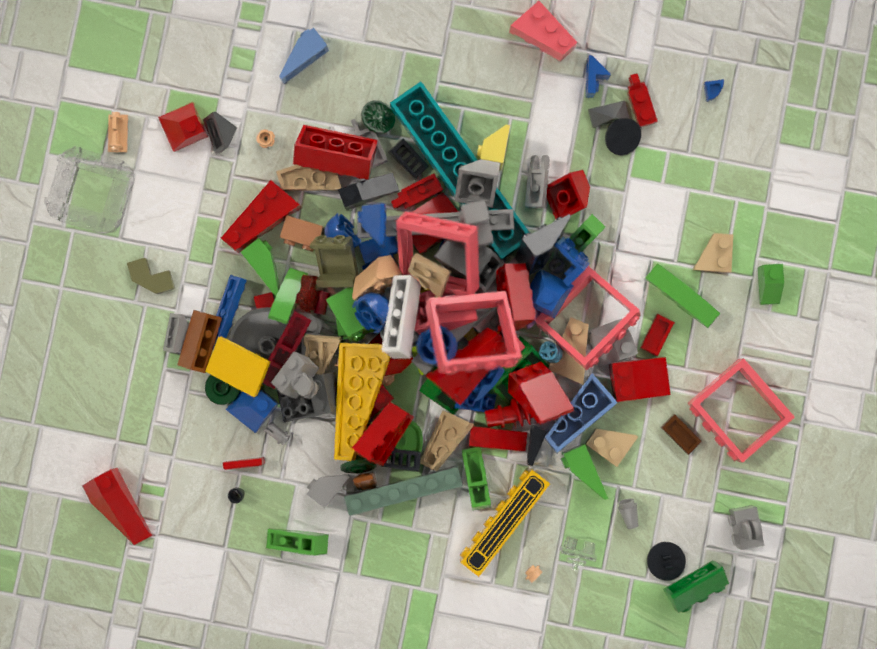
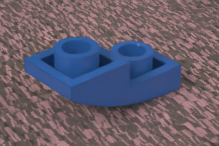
M501 366L489 370L470 393L474 400H480L498 382L505 371Z
M487 393L480 400L476 401L469 394L461 405L456 403L455 408L479 412L491 410L495 407L496 395Z

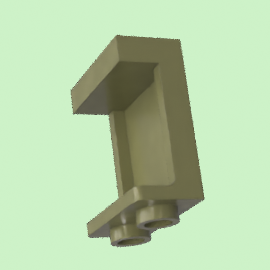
M325 235L315 237L310 244V249H315L320 273L316 280L317 287H354L355 278L359 273L352 237H345L344 235H337L333 238L326 237Z

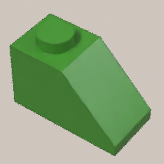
M591 214L569 239L575 244L574 248L580 253L606 226Z
M767 264L757 267L760 305L780 304L784 287L783 264Z

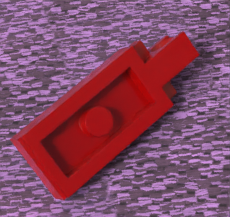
M638 73L630 75L628 79L631 86L627 87V94L636 122L640 128L657 123L658 120L645 82H640Z
M433 173L402 189L401 192L397 193L398 198L391 201V205L394 210L402 206L405 209L411 208L442 192L443 188L436 174Z

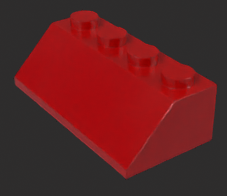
M303 125L294 144L293 164L368 180L372 171L378 140Z

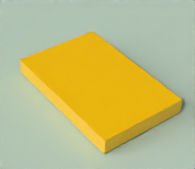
M220 336L217 339L205 372L252 397H256L265 378L270 361Z

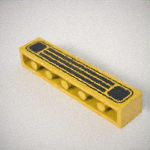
M531 468L528 471L526 469L519 477L521 481L518 485H513L507 492L509 496L505 502L503 500L500 501L495 508L497 510L493 517L489 516L483 524L485 528L482 532L477 531L472 538V545L469 548L466 546L459 555L462 557L460 563L478 577L550 485L548 481Z

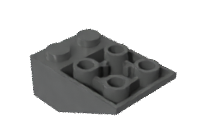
M446 239L434 255V258L447 270L451 271L450 273L454 277L467 280L465 243ZM486 246L478 247L479 288L474 294L486 293L497 277L496 270L505 264Z
M332 372L313 376V381L318 385V391L310 399L300 395L295 399L282 394L277 389L284 423L335 412L338 383L336 373Z

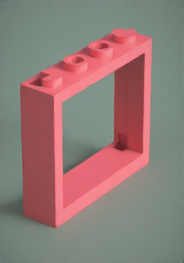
M404 212L396 220L399 267L402 275H411L408 270L413 257L412 231L465 242L467 280L449 276L444 292L470 295L478 290L477 226L410 212Z
M589 266L571 283L574 287L558 314L592 280L630 312L586 357H583L548 325L554 318L541 313L535 319L536 325L586 371L590 367L592 368L594 365H597L599 358L613 348L612 344L617 339L621 340L626 335V330L630 326H635L636 322L640 319V310Z
M506 291L429 298L425 308L439 373L454 374L462 370L473 372L480 368L492 370L498 366L510 368L515 366L520 360L521 353ZM497 307L508 355L447 361L437 313Z
M744 358L735 361L687 403L692 414L696 418L699 416L703 421L701 423L708 432L712 431L716 436L714 438L721 447L725 446L729 451L727 455L734 462L737 460V462L741 463L795 418ZM737 371L742 373L781 418L742 453L700 405Z

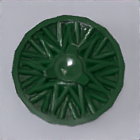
M373 100L362 108V122L370 131L376 134H384L394 127L395 114L386 103Z
M211 374L205 382L206 396L217 405L232 403L240 393L239 389Z
M353 460L343 463L340 466V470L345 473L358 474L371 471L377 465L369 460Z

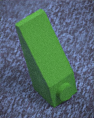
M258 238L242 250L241 253L276 296L280 285L274 256L270 251L273 248L266 240L262 241Z
M580 444L562 452L563 457L561 461L564 468H568L569 471L604 500L608 499L585 444Z
M269 528L266 548L311 556L327 554L329 534Z

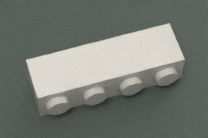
M411 275L393 276L382 352L392 358L411 357L421 290L420 282Z

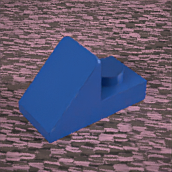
M589 55L586 61L585 98H593L595 92H598L599 81L596 80H609L611 76L593 55Z

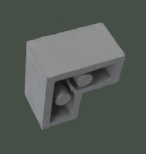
M482 200L461 205V211H458L459 222L478 227V247L493 244L486 201Z

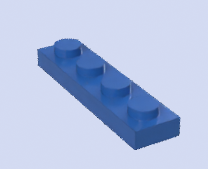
M233 275L229 277L216 316L222 319L214 347L218 337L227 338L229 329L232 327L235 312L239 307L241 295L245 290L246 279Z

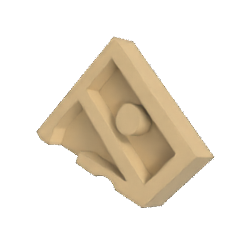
M712 234L698 262L693 267V271L731 273L733 234Z

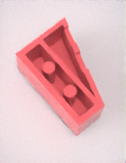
M540 1L536 2L510 26L509 33L519 36L525 42L535 45L541 51L559 61H562L569 55L577 44V41Z

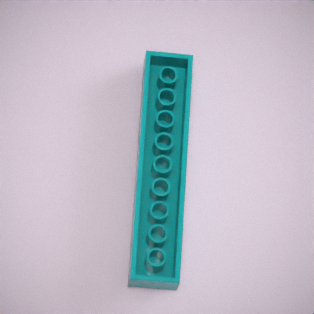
M420 81L390 102V108L455 198L459 168L478 160ZM496 186L493 208L487 207V210L513 209ZM458 202V204H459L460 206L467 204V203ZM514 210V230L491 231L493 244L488 246L501 260L515 252L520 245L521 238L525 234L530 233Z

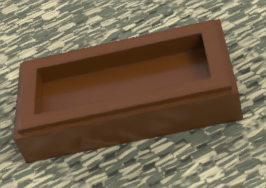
M675 414L660 427L687 455L702 442Z

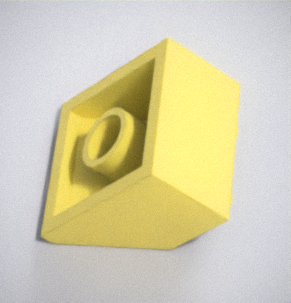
M506 124L484 139L483 146H478L477 160L500 162L499 170L502 169L510 125Z

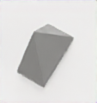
M170 313L163 351L177 353L182 349L189 327L184 315Z

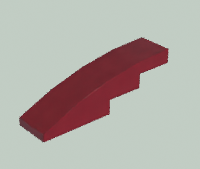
M294 311L268 359L270 365L263 384L273 389L276 388L271 382L292 353L296 351L312 321L311 319Z

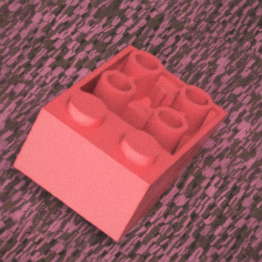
M431 290L420 293L415 331L419 335L429 329L425 306L429 298L436 296ZM444 292L442 297L459 296V295L453 294V293H445V292ZM476 309L437 313L439 325L447 328L449 331L478 320Z

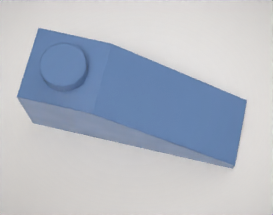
M314 27L311 30H305L297 40L279 75L283 84L329 51L327 44Z

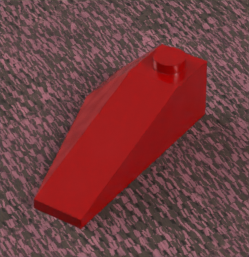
M118 468L110 469L82 486L91 504L133 545L152 536Z

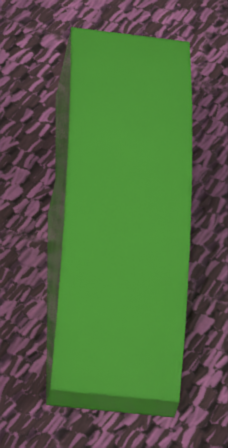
M289 268L270 310L269 319L284 324L288 323L306 285L308 273Z
M481 447L463 449L462 456L472 511L491 508Z

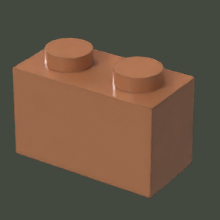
M286 215L280 238L284 240V244L294 247L295 244L302 245V249L313 252L314 249H310V244L315 237L324 234L325 228L321 225Z

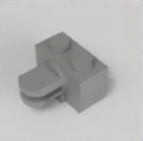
M294 351L271 383L284 395L295 399L300 395L310 399L318 391V385L313 381L312 377L319 367L309 357Z
M749 505L729 509L728 522L733 527L734 534L731 537L734 546L736 545L741 550L765 546L757 507Z

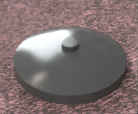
M272 307L257 308L243 315L235 323L230 332L229 340L268 360L287 324L268 318ZM303 336L295 352L305 356L306 347Z

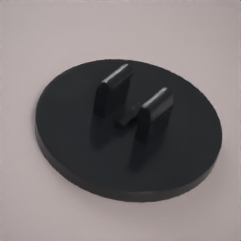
M630 118L617 119L608 127L605 133L606 147L615 155L622 156L633 152L641 141V128L637 122Z
M664 541L657 543L650 549L647 556V566L656 578L664 581L674 580L685 569V554L678 545Z

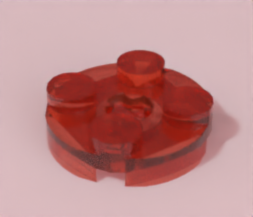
M303 275L301 278V290L296 295V304H300V310L303 313L311 314L310 310H315L318 300L317 293L319 294V291L316 290V280L318 278L316 275Z

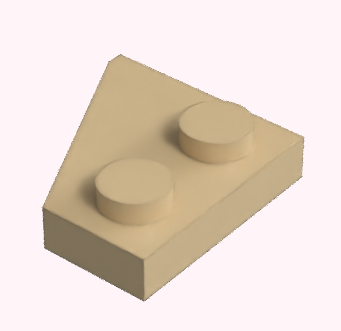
M417 253L412 257L408 270L424 289L429 288L436 295L434 298L443 296L451 271Z
M309 334L304 336L305 356L309 357L319 367L315 374H324L342 337Z
M595 429L585 445L617 467L638 436Z

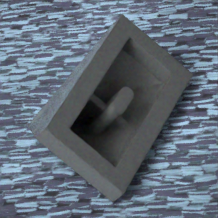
M625 100L588 109L592 128L611 124L620 118H629Z
M215 111L205 117L203 121L215 154H220L229 147L237 127Z

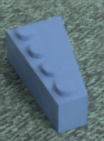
M593 373L570 402L574 411L559 417L545 437V440L556 453L560 452L617 404V401Z

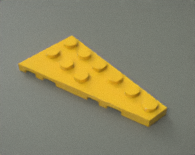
M339 343L334 460L353 461L356 458L357 452L351 448L366 430L390 360V356L382 352V345Z

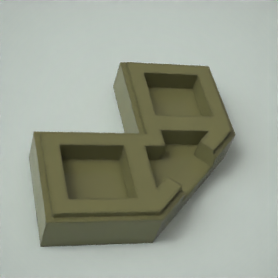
M147 258L127 263L131 280L134 283L155 294L175 289L171 272L167 270L151 275Z

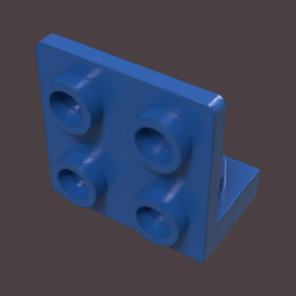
M562 237L555 244V247L572 263L564 273L566 277L563 280L569 286L585 271L590 263L588 262L589 258L583 252L579 253L574 248L575 244L571 239Z

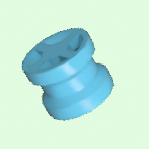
M547 341L541 345L539 354L544 360L550 363H557L561 360L563 351L560 346Z

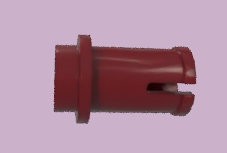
M321 290L319 294L317 293L318 300L314 313L326 315L328 307L326 299L330 297L331 293Z

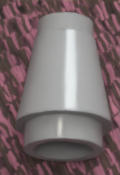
M634 499L620 501L618 510L627 529L638 527L637 503L634 502Z

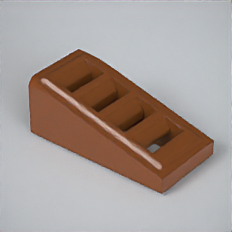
M375 472L356 475L353 479L358 490L377 486Z

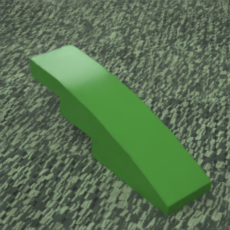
M658 263L645 277L663 295L675 302L680 309L706 328H709L720 315V312Z

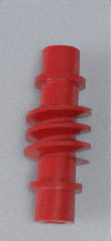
M511 399L510 406L501 407L497 405L496 409L484 411L488 428L501 425V428H504L505 424L514 423L516 428L517 421H519L521 427H524L525 419L531 425V420L534 418L520 403L517 404L515 399Z

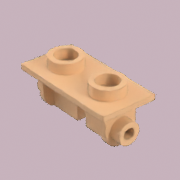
M112 112V115L109 114L108 152H127L128 115Z

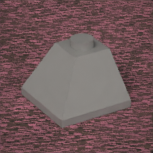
M478 160L461 166L459 168L454 201L469 204L485 200L486 206L493 208L500 162Z
M622 319L588 331V340L592 350ZM628 329L626 330V335L621 340L617 339L612 344L613 348L599 358L598 367L638 354Z

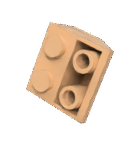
M391 255L378 257L355 278L352 294L354 300L367 293L383 295L385 289L392 286L393 276L402 275Z

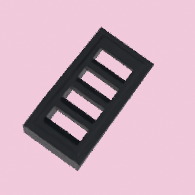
M404 138L400 139L388 151L414 179H417L429 167ZM403 146L405 149L398 155L396 152ZM409 152L410 155L403 160L402 157ZM414 157L416 160L408 166L407 163ZM420 163L421 166L414 172L412 169Z
M534 425L530 429L526 460L529 466H533L547 433L546 430Z
M394 448L391 463L386 461L384 466L381 467L419 471L421 451ZM396 453H400L398 464H395ZM403 454H407L406 465H402ZM411 455H415L414 466H410Z

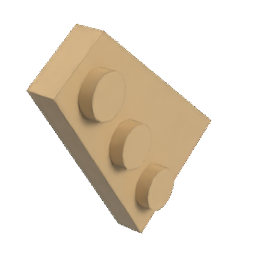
M299 165L276 171L283 191H338V189L342 188L337 173L320 171Z
M571 317L562 338L583 357H586L589 325ZM562 349L563 356L561 360L557 363H550L548 369L584 385L585 369Z
M442 410L420 460V464L438 471L474 424Z

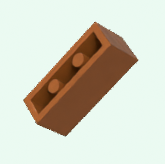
M193 310L178 366L206 373L205 371L221 323V317Z

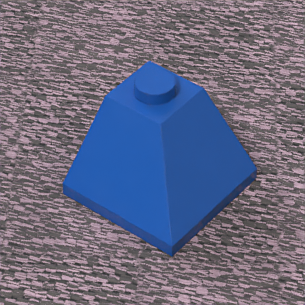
M385 203L362 206V211H358V223H361L362 228L381 248H386L387 209Z
M540 269L530 284L533 307L555 319L574 286L572 284L567 286L562 279Z
M260 388L256 397L240 391L238 397L230 403L226 410L254 433H257L280 403Z

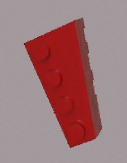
M270 180L223 234L221 239L236 252L240 253L255 240L273 230L281 222H284L286 215L291 216L301 210L302 207Z
M487 327L471 339L466 347L462 350H457L455 357L451 361L503 355L507 350L504 338ZM480 368L473 372L462 370L454 374H446V372L439 373V369H436L434 372L430 371L425 376L449 398L461 405L489 370Z

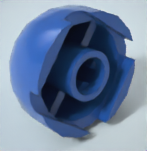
M337 213L327 222L325 226L326 237L333 238L337 235H344L345 237H352L354 248L361 244V238H358V233L355 235L352 230L355 227L344 215Z
M367 293L353 303V308L356 307L355 317L367 330L372 328L375 330L374 333H378L386 327L389 310V300L386 297L377 293Z
M439 325L446 359L451 361L457 352V341L447 328ZM429 327L418 338L417 352L423 361L433 366H438Z

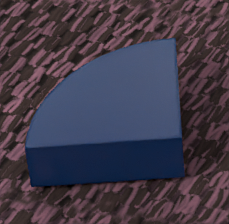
M724 79L704 82L706 102L715 99L720 94L724 86Z

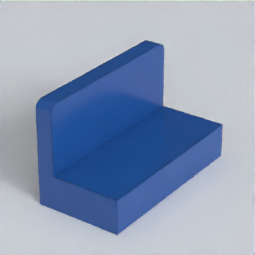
M396 236L386 237V248H381L373 239L361 242L359 248L365 264L392 252V255L397 254L398 241Z

